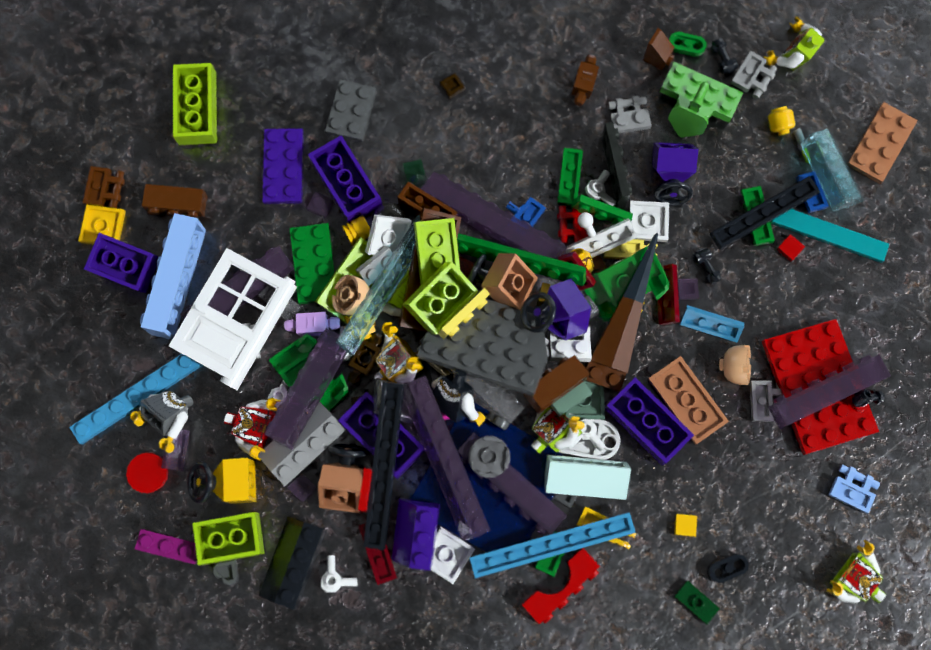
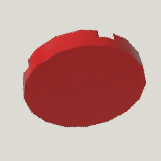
M142 453L131 460L127 467L126 476L128 483L134 490L150 494L164 486L168 479L169 470L162 457L154 453Z

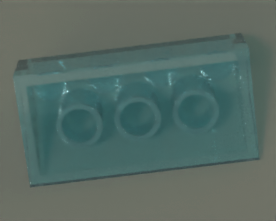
M828 129L812 133L800 143L833 212L865 201L833 134Z

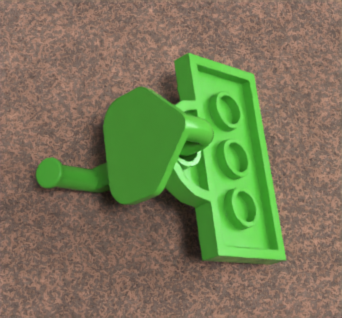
M676 62L673 63L660 89L661 93L677 99L676 106L672 108L668 120L679 137L703 134L711 115L730 123L743 92Z

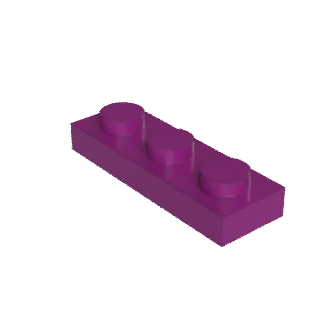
M144 529L140 530L135 550L196 564L195 542Z

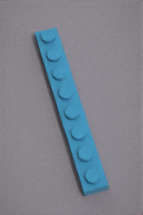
M181 354L69 428L79 444L82 445L139 408L140 400L148 398L152 394L162 393L203 365Z
M629 512L470 557L474 576L478 578L636 532Z

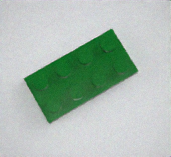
M329 223L290 228L299 305L315 303L335 273Z

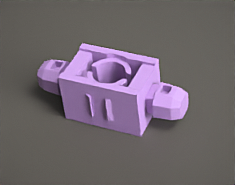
M326 312L297 313L296 321L292 319L284 322L286 331H296L300 337L305 334L325 336L329 335V328L333 330L341 327L340 318L330 317L329 319Z

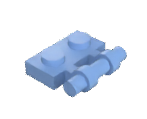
M841 464L838 471L845 474V478L843 479L839 476L835 478L828 496L865 514L869 513L876 494L869 492V489L872 487L877 490L880 482L874 480L868 474L863 475L857 472V469L852 466L847 467ZM853 479L862 482V486L859 487L853 484Z

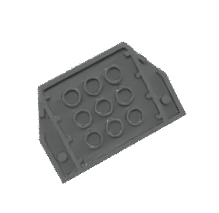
M486 299L488 303L480 310L476 308L472 312L474 316L466 324L462 321L458 325L460 330L454 336L450 337L448 335L443 339L439 334H431L427 330L417 353L419 359L452 370L459 369L466 372L467 375L534 396L548 361L544 331L533 333L523 326L521 310ZM527 312L528 322L535 326V318L532 313Z

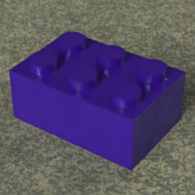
M98 233L84 270L146 293L156 270L159 256Z

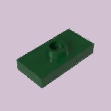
M688 580L674 595L678 601L706 625L720 610L716 604Z

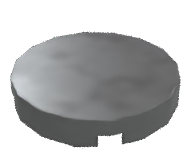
M484 436L476 440L468 454L472 470L485 478H492L502 474L508 468L510 462L508 447L501 439L494 436Z

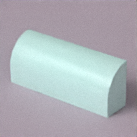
M547 455L544 477L545 492L626 500L631 468L627 462Z

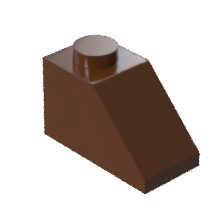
M657 28L649 41L643 61L663 70L665 65L669 66L674 58L672 53L675 47L661 29Z

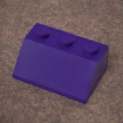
M399 498L392 561L408 568L431 570L440 504Z

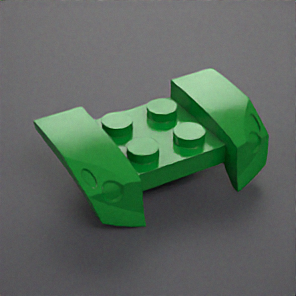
M648 246L634 252L633 255L614 265L592 274L596 283L593 287L584 289L596 313L604 322L610 321ZM654 253L645 294L652 291L656 300H658L669 290V281L656 253Z
M305 334L270 358L269 362L290 388L305 411L315 401L319 400L331 412L347 397L348 387L343 374L339 375L334 381L313 352L318 348L319 342L309 334Z

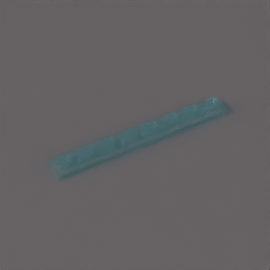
M417 215L336 341L348 354H355L409 269L415 245L414 222H419L421 215Z

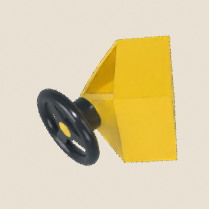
M249 458L223 459L213 473L207 463L202 461L196 462L191 467L187 479L190 498L195 503H203L209 498L211 491H213L222 501L227 503L256 502L255 461ZM199 468H203L205 474H200ZM205 491L204 494L201 497H199L200 492Z

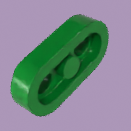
M674 32L669 38V41L675 47L674 52L690 56H701L707 46L704 38L688 33Z

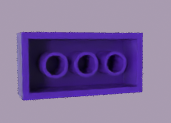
M342 135L308 154L311 164L349 224L351 223L350 221L359 216H365L383 206L381 197Z
M636 377L605 407V410L661 466L665 465L694 436Z
M366 392L338 421L374 456L379 414L374 413V398ZM401 424L394 472L396 479H399L426 451L425 447Z

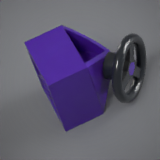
M653 143L652 166L665 182L654 191V198L657 202L669 203V206H678L692 198L693 189L684 181L694 175L697 169L698 148L693 144ZM681 188L687 191V195L681 194ZM667 198H677L678 200H666V199H667Z
M568 279L550 286L548 293L536 292L530 295L522 305L521 321L523 326L530 332L540 333L549 329L558 337L569 340L587 332L592 308L574 281ZM535 299H545L540 306H530L531 302ZM527 312L532 313L535 318V326L528 322Z

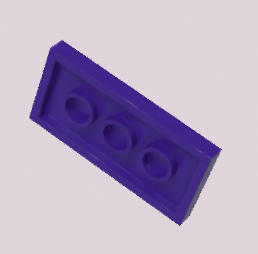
M302 128L264 129V204H302L304 132Z

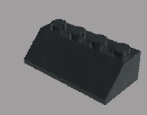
M288 516L258 596L289 609L297 610L326 529Z

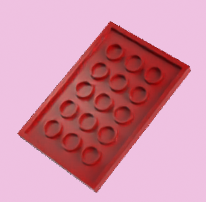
M837 319L761 341L779 389H781L784 404L787 407L788 416L803 455L879 432L869 404L858 408L852 402L854 394L859 390H863Z

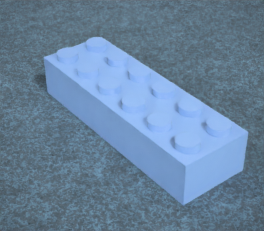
M174 213L173 219H170L168 223L169 232L168 236L163 240V253L157 260L158 270L151 281L152 290L146 298L147 307L145 313L140 318L141 328L149 334L170 340L177 333L206 229L197 218Z

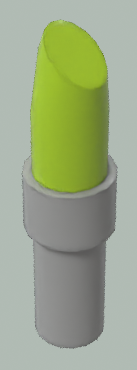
M801 128L796 129L793 132L798 142V148L802 152L805 161L811 164L812 157L808 143L805 141Z

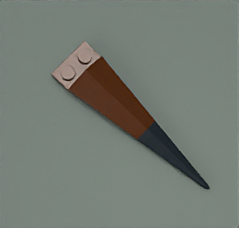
M658 233L654 234L624 295L593 349L591 361L586 363L585 368L590 373L586 381L618 392L621 391L630 365Z

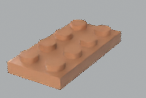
M883 102L846 166L881 184L918 120Z
M681 356L648 378V381L671 413L694 434L691 440L695 445L729 422Z

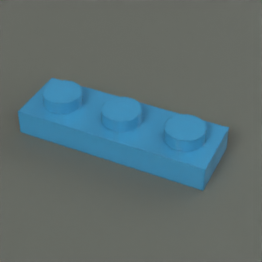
M689 305L686 306L680 321L682 326L736 343L744 328V322Z

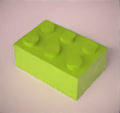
M445 262L402 305L426 331L428 330L431 334L437 335L479 291L453 262Z
M257 512L193 523L198 565L265 554L260 515Z

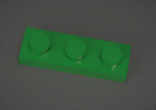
M564 148L557 205L572 206V201L578 197L583 150Z
M761 186L742 189L740 192L745 212L765 202ZM770 222L751 232L754 246L769 244L775 241Z
M582 194L572 201L571 208L577 209L580 213H590L596 219L612 222L613 225L628 218L632 221L633 213Z

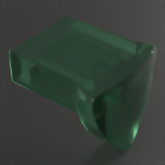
M422 159L403 163L407 179L406 184L410 182L419 187L429 183V179L425 175Z

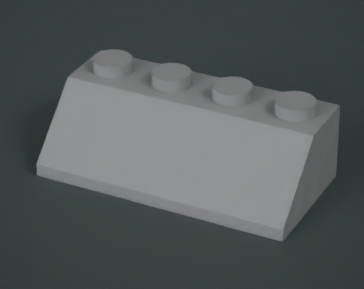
M317 400L265 447V452L261 451L258 457L276 478L286 486L346 429Z

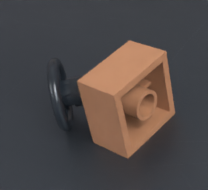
M498 253L490 270L484 269L487 256L485 254L480 255L471 270L468 280L474 286L476 282L481 283V287L485 288L496 302L521 310L538 277L516 253Z
M331 444L328 446V451L339 455L338 463L323 464L318 483L319 508L360 513L358 505L364 470L355 465V457L367 456L368 450L351 444Z

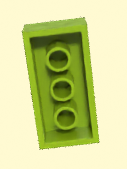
M212 63L173 65V137L178 145L217 143L216 71Z

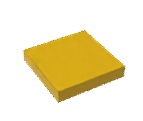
M86 204L78 241L94 245L98 233L120 241L126 211L124 209Z

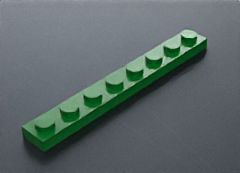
M458 233L457 246L460 254L477 258L485 254L488 261L494 262L498 253H516L534 274L562 281L572 279L576 285L584 286L586 282V267Z

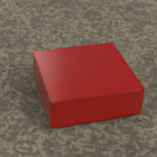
M790 234L776 250L792 262L805 246Z

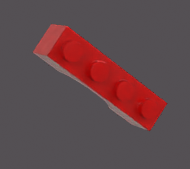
M584 548L579 549L566 562L569 569V578L563 589L554 594H544L536 590L521 604L538 624L541 622L546 624L554 616L552 612L557 607L559 610L562 609L569 602L567 598L572 593L574 595L578 594L584 588L582 584L587 579L591 581L598 575L597 569L600 567L599 564Z

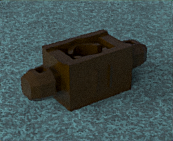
M375 333L370 338L371 342L362 341L349 363V367L353 370L348 376L350 383L356 385L360 381L361 375L368 378L377 363L376 358L381 352L378 346H381L383 342L382 335ZM365 354H370V361L362 364L360 361L361 357Z

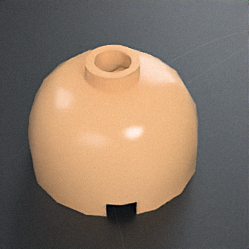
M345 275L337 282L334 288L337 289L336 296L332 295L335 311L348 316L364 312L371 299L368 284L354 275Z
M733 346L725 352L724 359H720V371H724V376L729 382L738 385H749L751 377L750 346Z

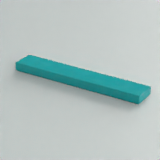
M793 209L771 221L773 225L880 263L884 262L889 248V243Z

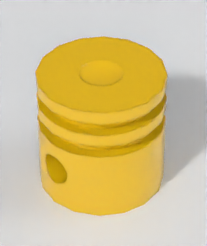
M363 215L350 221V224L346 223V226L342 225L352 246L360 237L364 240L369 238L371 229Z

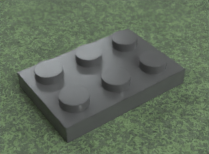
M339 80L325 130L326 134L337 137L342 135L343 138L363 142L377 92L376 87Z

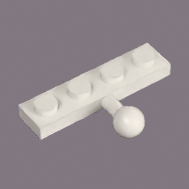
M584 212L578 216V224L585 228L588 237L557 250V254L562 256L574 249L582 248L588 251L593 258L637 238V235L629 218L596 233L592 226L593 216L590 213Z

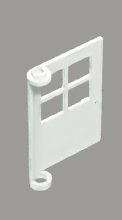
M226 248L169 347L222 375L220 382L238 390L297 288L294 285L295 281L287 276L283 279ZM231 265L252 275L241 294L221 283ZM255 278L276 288L266 307L245 296ZM218 287L239 297L228 316L208 306ZM242 300L263 311L253 329L232 319Z

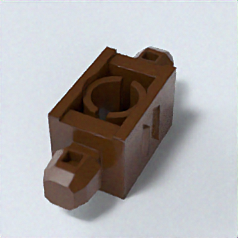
M588 55L585 62L581 61L571 92L572 95H575L574 104L577 106H582L585 100L589 99L592 94L599 66L595 65L596 57L594 55Z

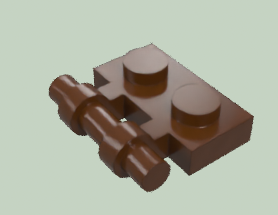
M91 166L83 203L85 205L104 207L105 200H109V208L117 209L118 203L121 201V187L125 183L123 179L125 172L117 170L116 177L111 176L112 171L109 168ZM109 184H114L112 193H107Z

